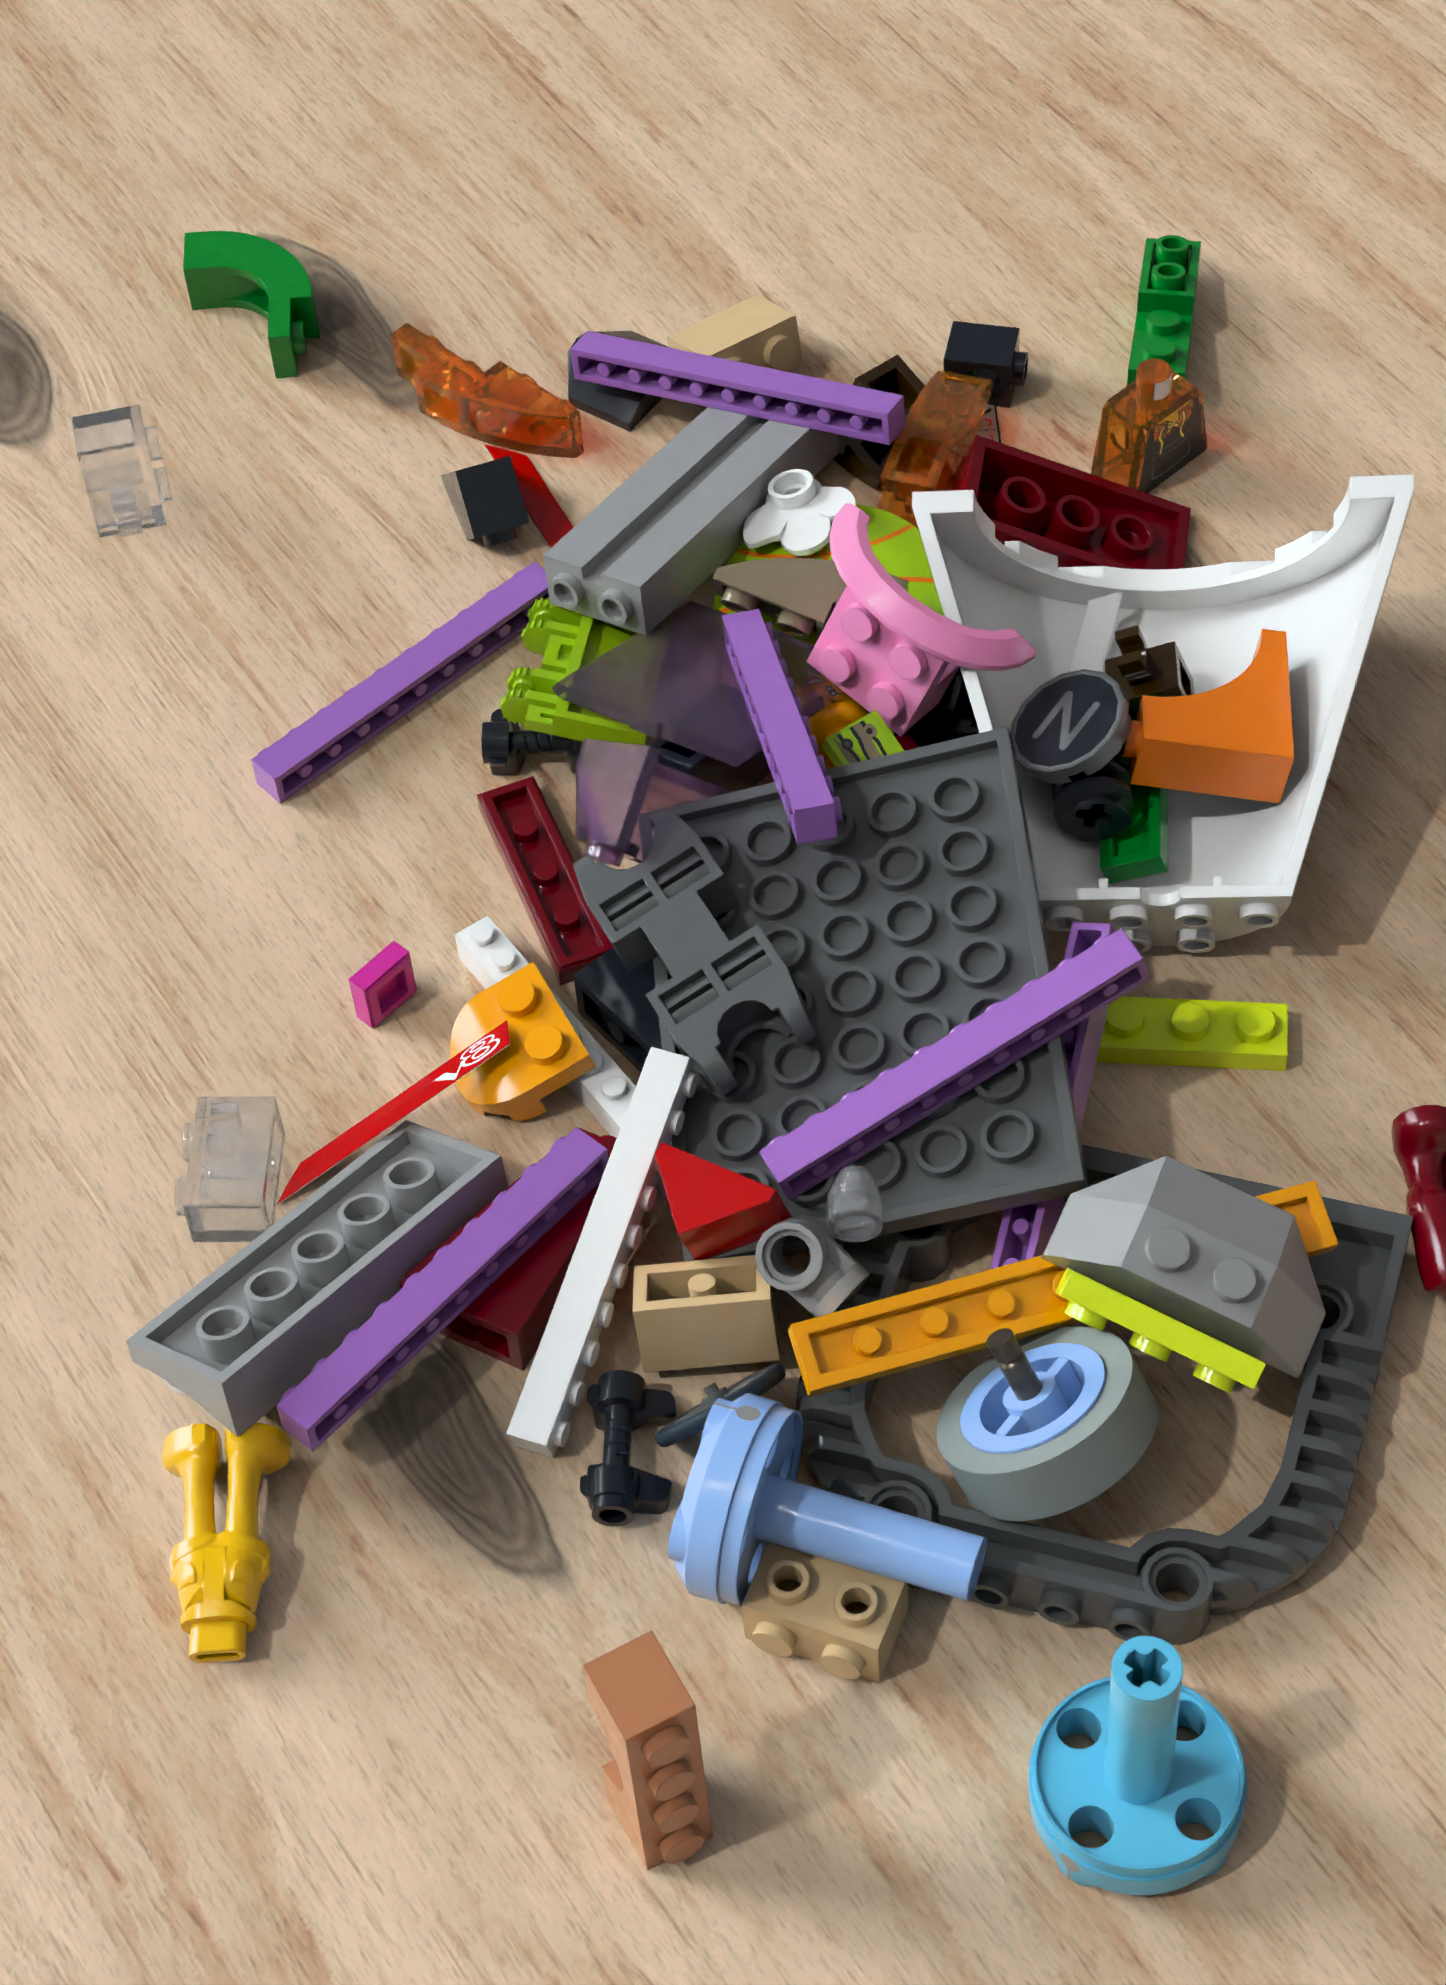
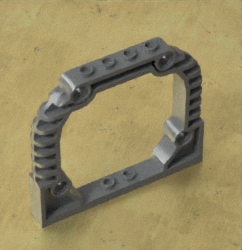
M1081 1144L1088 1187L1154 1161L1148 1158ZM1198 1170L1254 1197L1284 1189ZM1066 1196L1064 1201H1067L1069 1196ZM1322 1197L1338 1245L1332 1252L1308 1258L1326 1312L1321 1325L1327 1328L1319 1329L1303 1367L1304 1374L1282 1464L1263 1503L1228 1532L1220 1536L1192 1529L1165 1528L1148 1533L1131 1547H1126L1022 1521L999 1520L989 1517L980 1511L955 1506L946 1485L932 1471L911 1462L886 1457L880 1451L868 1420L869 1405L878 1378L808 1397L802 1375H800L796 1410L802 1415V1449L807 1463L816 1479L826 1491L986 1537L987 1546L978 1583L971 1597L972 1600L981 1605L991 1608H1003L1009 1605L1038 1612L1046 1620L1060 1625L1083 1623L1107 1629L1114 1636L1125 1641L1138 1636H1154L1172 1645L1192 1642L1204 1633L1210 1621V1615L1228 1614L1250 1608L1255 1604L1256 1599L1294 1584L1324 1555L1334 1540L1343 1522L1350 1499L1407 1254L1413 1216ZM991 1213L844 1244L843 1249L871 1274L863 1286L841 1310L903 1294L908 1291L911 1282H926L937 1278L945 1272L950 1263L951 1236L963 1227ZM914 1234L926 1235L923 1238H911L909 1236ZM908 1584V1586H910V1587H912V1588H915V1589H918V1590L932 1591V1590H928V1589H925V1588H921V1587H918V1586H915V1585ZM1170 1590L1181 1591L1187 1594L1190 1599L1175 1602L1164 1598L1161 1594Z

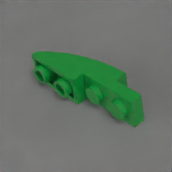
M1167 235L1159 239L1146 238L1127 386L1152 368L1154 370L1135 390L1154 391L1155 383L1166 381L1172 374L1170 392L1184 393L1190 356L1201 241H1188L1184 237L1177 235Z

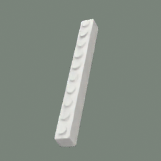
M489 916L455 934L459 959L485 989L529 964ZM550 988L596 1066L567 1085L608 1134L617 1138L636 1086ZM659 1173L654 1187L669 1204L662 1177Z
M651 1047L508 1427L506 1434L514 1446L554 1458L558 1446L563 1447L568 1439L571 1427L570 1422H568L573 1406L578 1407L582 1401L585 1391V1382H582L587 1367L594 1366L599 1354L600 1344L597 1342L602 1327L607 1328L611 1322L614 1312V1304L611 1302L617 1288L621 1289L627 1279L628 1264L626 1262L631 1249L636 1250L641 1241L643 1227L640 1224L645 1211H651L655 1203L657 1189L654 1186L660 1173L655 1152L661 1142L670 1145L673 1135H679L684 1123L685 1113L682 1110L687 1097H693L698 1085V1074H696L690 1057Z

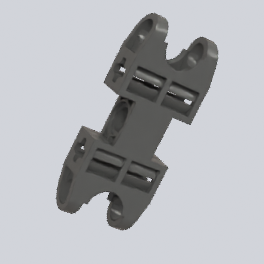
M664 806L649 816L654 825L651 828L654 837L653 847L649 855L640 864L629 869H615L607 866L602 860L595 863L590 854H587L573 863V867L585 902L628 971H633L655 956L659 957L672 978L645 995L683 1056L690 1057L696 1073L718 1094L724 1096L739 1086L732 1075L737 1071L733 1062L734 1051L746 1035L760 1029H772L780 1032L787 1039L794 1036L802 1047L816 1038L817 1034L804 999L791 973L760 926L757 924L733 940H728L715 918L735 907L739 902L724 873L697 833L671 809Z

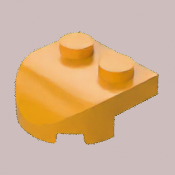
M534 962L471 998L460 1011L453 1026L450 1042V1059L508 1020L511 1044L456 1081L460 1092L469 1105L484 1116L486 1112L496 1115H508L514 1121H524L547 1112L540 1101L542 1098L596 1067Z

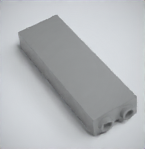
M707 407L543 555L550 604L647 636L700 586L717 567H720L745 542L743 537L744 523L750 513L766 504L769 482L776 475L791 469H803L815 477L840 453L838 434Z

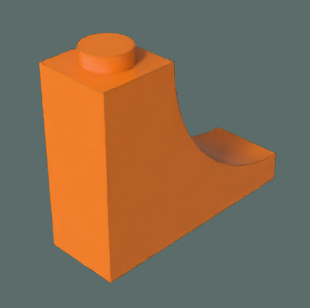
M1262 629L1252 663L1238 677L1218 688L1203 693L1176 697L1142 695L1136 720H1132L1131 732L1120 751L1121 757L1130 758L1131 784L1280 804L1294 761L1286 632Z

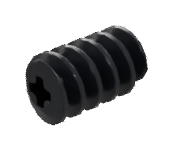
M1119 752L1102 769L1089 776L1082 771L1077 775L1068 776L1072 782L1059 785L1054 784V817L1057 825L1067 835L1083 841H1100L1123 833L1131 825L1132 820L1128 811L1132 808L1134 799L1130 789V758L1121 757Z

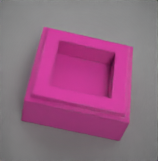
M394 940L348 979L356 1016L371 1028L380 1024L417 990L410 953Z

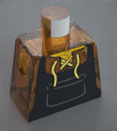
M1148 359L1141 362L1137 367L1136 380L1108 399L1103 406L1091 474L1149 493L1207 450L1203 396L1198 387L1172 371L1170 365L1163 360Z

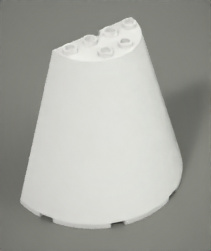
M1414 474L1350 477L1345 497L1333 513L1334 527L1328 533L1326 531H1311L1301 538L1275 549V561L1228 562L1182 569H1127L1107 566L1058 567V556L1038 550L1021 541H1005V545L995 538V524L983 512L977 502L974 490L912 492L913 512L945 617L975 629L997 631L1012 628L1035 648L1037 653L1033 660L1023 666L1003 671L975 670L960 666L980 733L1007 726L1010 732L1012 721L1022 703L1040 685L1060 674L1069 672L1088 601L1115 592L1123 593L1105 660L1122 655L1115 641V631L1138 625L1146 641L1147 648L1175 641L1193 678L1194 694L1218 688L1243 673L1252 663L1262 629L1286 632L1294 761L1280 804L1168 789V872L1109 884V879L1105 878L1100 870V841H1083L1067 835L1057 825L1054 817V784L1037 781L1024 771L1016 760L1042 916L1047 928L1070 933L1072 922L1112 924L1116 931L1122 928L1139 953L1150 950L1151 946H1177L1179 950L1184 952L1202 953L1214 949L1216 941L1242 936L1261 928L1275 926L1279 923V917L1286 912L1292 901L1412 502ZM1104 661V665H1103V668H1102V672H1104V673L1106 674V672H1105V661Z

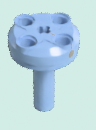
M746 1393L733 1401L718 1398L714 1402L703 1429L700 1447L688 1478L683 1500L675 1515L668 1541V1558L674 1560L675 1568L689 1594L720 1604L729 1602L742 1606L768 1542L970 1601L983 1566L987 1546L986 1537L798 1483L796 1479L803 1441V1420L799 1411L784 1407L779 1401L751 1393Z

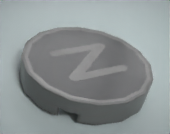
M1087 669L1060 674L1040 685L1022 703L1011 724L1010 734L1013 740L1016 760L1024 771L1037 781L1056 785L1072 782L1068 776L1077 775L1082 771L1087 776L1097 772L1120 752L1131 732L1132 718L1128 713L1130 703L1127 695L1118 682L1104 672Z

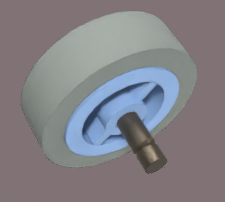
M1084 1326L1064 1327L1041 1332L1017 1341L1011 1329L1002 1328L993 1332L986 1341L992 1356L977 1366L960 1382L944 1404L937 1422L936 1441L938 1448L971 1505L978 1511L995 1519L1029 1521L1047 1518L1074 1509L1097 1497L1124 1477L1140 1460L1152 1441L1158 1422V1407L1155 1397L1128 1347L1119 1337L1105 1330L1102 1332L1093 1327Z

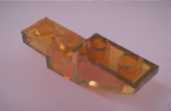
M409 323L404 324L391 334L397 373L416 387L421 413L465 436L518 452L565 458H577L584 453L580 412L568 400L559 399L539 386L529 375L525 373L520 374L502 361L497 362L487 371L483 372L473 361L464 360L444 347L436 337L432 335L427 336Z
M938 370L928 381L911 407L905 419L906 426L897 436L880 477L883 492L877 506L878 509L895 514L918 529L912 508V492L949 491L954 474L977 434L994 387L992 380Z

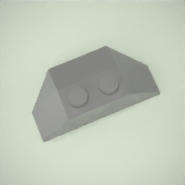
M1168 1156L1070 1194L1042 1255V1259L1065 1270L1068 1267L1295 1378H1298L1303 1370L1326 1315L1295 1216Z

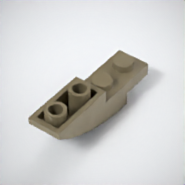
M771 558L744 561L717 567L713 576L715 594L722 596L720 602L724 606L737 613L759 609L761 613L776 618V626L781 630L803 639H808L811 633L818 636L821 635L847 586L840 577L834 561L814 558ZM890 575L908 592V580Z

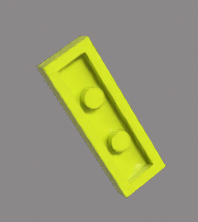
M1121 996L1109 1004L1096 1062L1286 1071L1288 1057V1004Z
M1068 1267L1055 1291L1059 1296L1069 1300V1304L1064 1312L1066 1315L1102 1332L1109 1319L1134 1331L1128 1343L1129 1345L1166 1363L1172 1350L1198 1362L1192 1374L1193 1376L1230 1394L1236 1382L1255 1389L1266 1366V1363Z

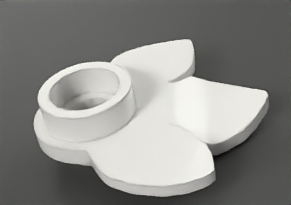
M791 469L776 475L769 482L766 504L747 516L743 528L744 541L750 549L780 541L784 550L794 556L815 554L829 543L831 521H833L835 515L846 503L856 506L855 498L846 488L822 487L816 479H813L812 474L806 470Z

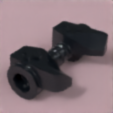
M501 709L495 710L492 713L491 722H483L481 747L483 763L490 764L491 774L493 775L518 774L526 760V754L530 753L566 754V759L572 773H598L600 762H605V759H617L618 749L531 730H520L518 723L514 724L511 721L508 722V719L503 718Z
M625 1370L606 1372L599 1377L598 1384H593L587 1389L586 1401L593 1408L595 1427L605 1431L603 1459L600 1464L588 1466L587 1475L580 1478L579 1489L588 1499L589 1508L592 1510L591 1516L594 1521L606 1526H623L632 1522L634 1513L657 1515L666 1512L668 1509L672 1482L630 1466L632 1431L657 1420L676 1417V1405L674 1396L670 1392L646 1388V1382L639 1374Z

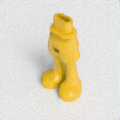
M256 1422L238 1438L226 1428L225 1449L228 1462L227 1513L225 1531L218 1534L215 1528L214 1487L215 1475L220 1471L222 1465V1439L220 1434L209 1424H190L172 1431L163 1442V1465L170 1473L181 1477L183 1482L185 1501L184 1539L172 1549L170 1556V1581L178 1589L183 1612L180 1617V1626L184 1632L190 1635L189 1659L194 1662L211 1663L244 1659L246 1657V1634L252 1632L256 1627L257 1617L255 1611L258 1606L262 1585L271 1574L270 1547L266 1542L259 1539V1487L262 1476L283 1469L290 1461L292 1454L289 1435L279 1428L268 1424Z

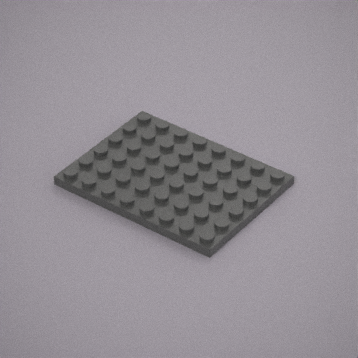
M1008 726L827 769L826 776H831L834 796L839 797L843 820L836 821L838 838L797 845L775 782L668 807L697 833L724 873L739 902L738 905L715 918L716 922L729 941L757 924L760 926L791 973L804 999L817 1034L816 1038L802 1047L794 1036L787 1039L780 1032L772 1029H760L746 1035L734 1051L733 1062L737 1071L732 1075L739 1086L726 1095L721 1096L698 1075L696 1091L692 1098L687 1097L682 1110L685 1113L682 1129L679 1135H673L671 1139L673 1147L776 1189L792 1217L806 1215L819 1219L828 1226L834 1234L836 1243L839 1245L1066 1197L1088 1187L1062 1033L791 1201L787 1199L759 1153L774 1138L795 1130L803 1125L813 1114L824 1112L840 1102L847 1093L863 1088L876 1080L883 1071L895 1068L910 1059L920 1048L931 1046L947 1036L954 1027L970 1022L983 1014L993 1003L1004 1001L1020 991L1027 982L1039 979L1052 971L1014 745ZM658 810L638 814L642 860L649 855L653 847L654 837L651 828L654 825L649 816ZM653 957L655 985L658 987L672 977L659 957ZM659 1018L662 1050L683 1055ZM788 1235L783 1242L782 1252L784 1257L810 1251L804 1240L797 1236ZM758 1241L710 1259L755 1255ZM682 1242L684 1261H695Z

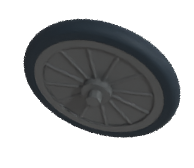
M780 1364L770 1365L727 1388L724 1386L719 1389L715 1382L703 1389L707 1396L701 1400L700 1404L683 1413L656 1433V1443L660 1447H668L703 1430L708 1414L718 1398L733 1401L746 1393L761 1396L785 1378L786 1372L784 1367Z

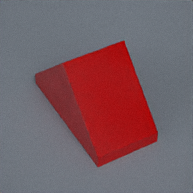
M663 1142L660 1143L655 1152L677 1234L694 1260L710 1259L759 1241L762 1234L773 1225L792 1217L777 1190Z

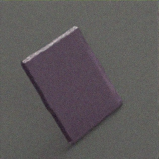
M691 600L672 611L647 635L638 632L557 682L552 687L555 694L565 701L627 724L630 728L657 739L663 738L734 767H739L763 750L726 651L722 615H727V613ZM772 628L774 640H777L779 644L781 659L784 658L786 661L788 677H792L795 694L800 697L803 716L807 715L808 719H810L837 699L846 695L844 691L806 662L815 645L795 639L790 634Z

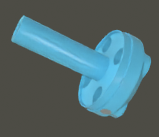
M1138 1636L1124 1642L1113 1656L1111 1677L1089 1683L1066 1697L1047 1718L1032 1750L1028 1775V1798L1034 1825L1041 1840L1056 1858L1059 1869L1069 1880L1082 1886H1097L1108 1891L1128 1895H1154L1178 1890L1201 1878L1215 1874L1223 1867L1228 1857V1851L1236 1840L1242 1824L1247 1793V1778L1243 1756L1236 1736L1222 1714L1209 1701L1192 1689L1182 1685L1183 1664L1181 1657L1171 1644L1158 1637ZM1177 1726L1188 1727L1194 1730L1199 1737L1191 1741L1176 1740ZM1072 1734H1082L1091 1738L1095 1744L1085 1749H1074L1065 1745L1061 1740ZM1189 1823H1199L1207 1826L1215 1835L1205 1840H1194L1183 1835L1179 1828ZM1083 1831H1094L1102 1834L1108 1842L1101 1847L1087 1848L1076 1843L1072 1837Z

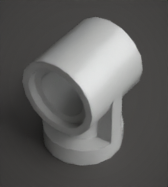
M798 1215L773 1225L762 1234L756 1245L755 1261L758 1272L764 1280L778 1290L787 1291L815 1317L840 1311L858 1292L871 1274L836 1243L834 1234L828 1226L813 1216ZM786 1236H797L804 1240L809 1247L811 1258L806 1270L795 1269L784 1259L782 1247Z

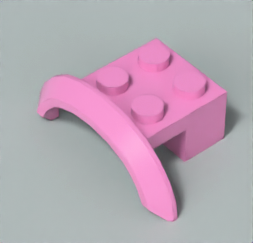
M846 503L833 519L829 539L831 556L840 577L847 586L806 661L867 711L871 713L877 710L886 725L901 737L940 702L960 666L975 670L1003 671L1019 668L1036 657L1035 648L1012 628L994 631L964 626L938 614L911 596L888 574L874 555L867 531L871 520L870 516L855 505Z

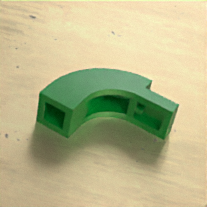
M233 231L185 233L183 272L192 310L233 307L251 310L262 315L268 320V342L276 378L298 377V354L307 353V338L320 337L312 286L309 276L301 263L280 245L259 236Z

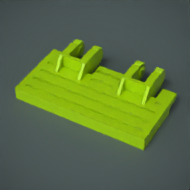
M542 597L541 600L536 599L532 608H529L527 614L529 623L522 630L521 638L523 639L524 648H527L529 652L532 651L535 655L537 653L542 654L541 669H530L529 666L514 668L506 682L508 691L504 698L501 699L499 705L503 718L508 719V722L511 721L514 724L520 723L521 726H524L523 729L643 754L680 604L646 636L550 604L549 598L543 599Z

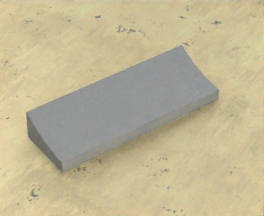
M405 1120L126 1340L132 1361L183 1391L238 1438L274 1408L289 1388L298 1386L311 1373L319 1360L325 1357L328 1358L340 1347L349 1332L359 1329L368 1321L382 1302L389 1301L401 1290L400 1284L407 1273L490 1204L499 1193L508 1188L501 1155Z

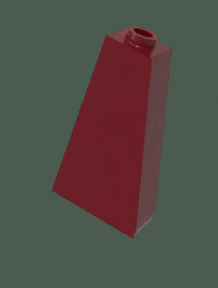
M579 1128L607 1148L609 1160L617 1138L610 1135L598 1136ZM515 1181L506 1190L508 1191L517 1181ZM600 1182L439 1334L525 1371L540 1345ZM493 1201L473 1218L480 1217L492 1205ZM466 1224L407 1273L400 1284L401 1289L412 1274L419 1273L433 1260L434 1255L441 1247L452 1243L463 1232Z

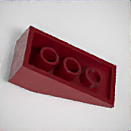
M979 435L974 437L952 478L950 491L974 490L977 502L983 512L995 524V538L1003 545H1005V541H1021L1038 550L1058 556V567L1107 566L1127 569H1182L1185 567L1191 508Z

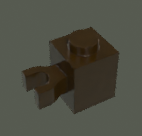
M1138 625L1115 631V641L1122 655L1105 660V672L1109 677L1118 682L1127 695L1130 703L1128 713L1132 720L1137 717L1142 695L1176 697L1194 694L1193 678L1175 641L1147 648L1146 641Z

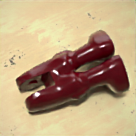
M1422 1105L1400 1113L1393 1120L1391 1130L1393 1151L1403 1171L1408 1188L1406 1215L1413 1216L1411 1233L1418 1271L1424 1290L1432 1295L1444 1296L1446 1295V1107Z

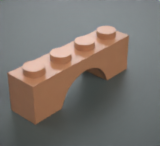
M651 1630L583 1665L589 1701L615 1757V1760L601 1766L606 1796L647 1871L663 1862L676 1864L690 1858L702 1848L705 1840L713 1837L696 1705Z

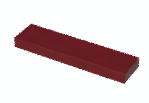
M534 776L477 794L478 807L560 985L573 982V975L606 953L613 946L585 902L573 867L574 859Z

